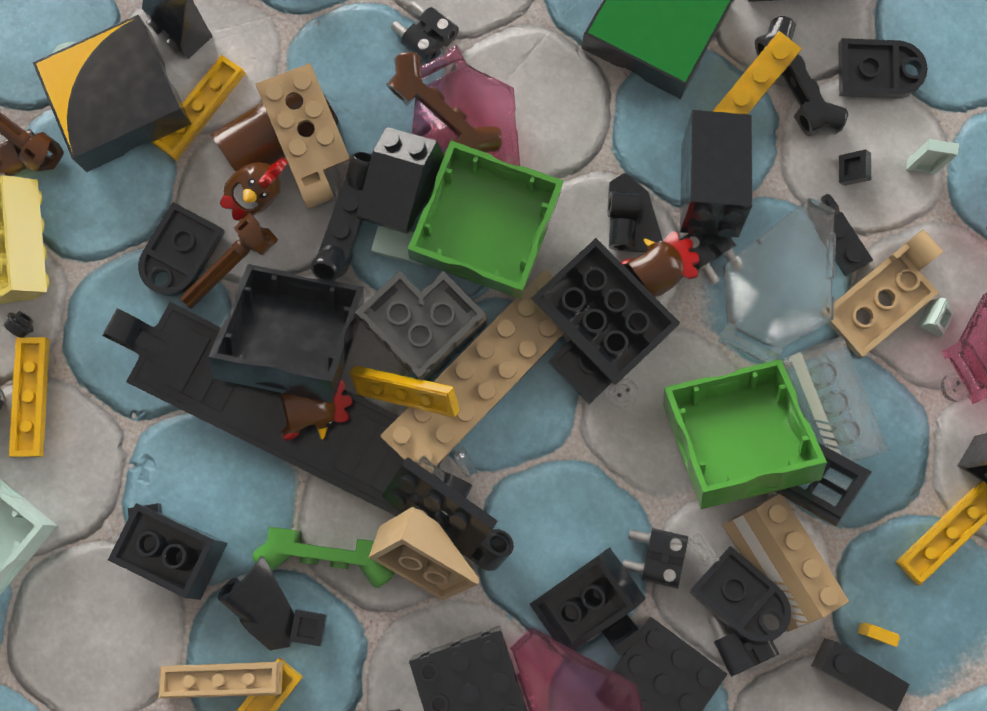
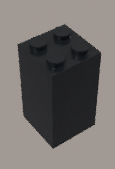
M692 110L681 149L680 233H689L693 236L715 235L726 239L732 237L739 238L752 208V115Z

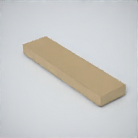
M283 662L160 666L158 698L282 695Z

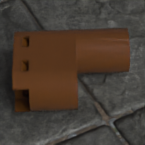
M31 129L26 130L32 137L35 135ZM8 139L0 142V173L12 176L27 168L19 162L21 149Z

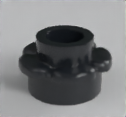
M18 311L16 314L12 312L7 314L8 319L5 321L4 327L13 335L25 338L28 333L34 331L32 326L33 320L27 314Z

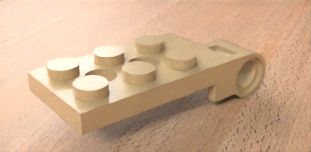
M311 63L255 83L307 210L333 200L334 196L324 171L348 162L350 157ZM290 95H299L303 99V105L299 109L293 110L286 105V100ZM309 122L314 126V133L310 137H302L297 132L298 126L301 123Z
M924 229L921 230L820 313V315L859 359L862 358L939 294L920 270L937 258L943 250ZM879 292H886L890 295L892 300L890 306H883L879 302ZM858 310H864L869 314L870 321L867 325L858 322L856 318Z

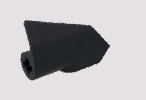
M625 172L610 181L607 214L610 217L609 248L617 251L647 252L648 248L643 241L644 239L653 242L663 241L648 191Z
M260 556L249 573L241 581L238 578H233L222 587L218 594V600L238 616L243 627L270 651L290 647L291 643L290 636L295 614L264 556Z

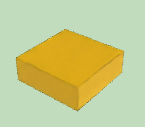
M864 622L860 623L857 632L860 635L894 647L898 646L900 640L899 634Z

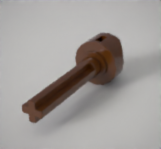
M0 112V134L21 149L19 162L31 172L54 169L64 154L59 143L44 132L37 133L32 137Z
M250 212L234 227L240 239L236 240L180 297V300L188 308L192 309L251 250L263 256L278 241V238L269 228L260 227V223Z

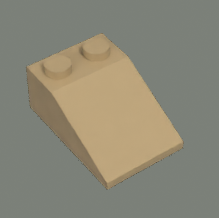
M411 507L380 525L369 554L370 559L442 601L478 585V576L440 524L427 516L424 511Z

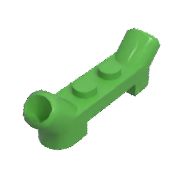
M268 527L267 541L253 551L255 563L260 556H264L271 571L290 557L300 556V563L318 565L319 559L331 561L330 567L348 569L349 563L357 564L375 588H380L395 576L393 571L369 558L374 543L371 540L357 539L354 551L299 543L301 531Z

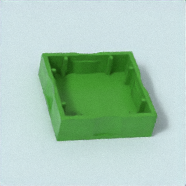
M450 141L435 179L433 194L422 211L408 246L409 259L522 299L559 200L564 180L524 166L502 162L491 154Z
M781 359L741 368L723 376L704 377L664 387L663 406L700 509L822 479L827 461L811 425L799 408L797 394Z

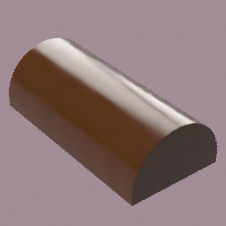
M290 95L286 100V105L293 110L299 109L303 105V99L299 95ZM326 99L333 119L337 125L339 123V120L334 110L332 109L330 103ZM263 102L211 133L212 138L234 171L255 162L271 165L280 158L285 157ZM303 122L298 126L297 132L302 137H310L314 133L315 128L311 123Z

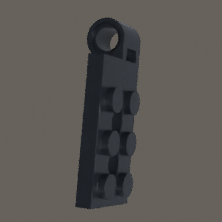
M409 457L402 463L381 496L391 506L402 512L411 507L424 511L427 516L440 524L462 555L484 570L494 571L498 569L513 552L514 543L511 536L503 530H493L498 522L495 518Z

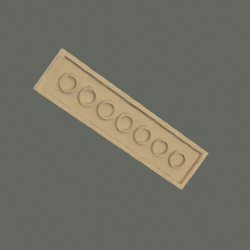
M546 269L525 289L522 299L516 298L434 381V383L454 387L460 408L457 416L454 418L408 407L380 435V438L404 461L409 457L431 473L564 335L555 323L531 300L553 278Z

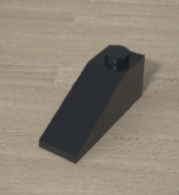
M824 638L811 665L893 711H898L910 685L864 656L836 641Z

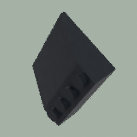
M597 238L531 298L614 385L620 382L680 324Z

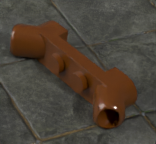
M404 52L394 58L396 74L386 83V86L406 106L416 98L458 136L454 142L482 152H498L502 146V133L498 126L472 127L465 121L467 116L458 107L454 106L451 108L443 101L445 96L434 86L429 88L422 82L421 57L417 53Z

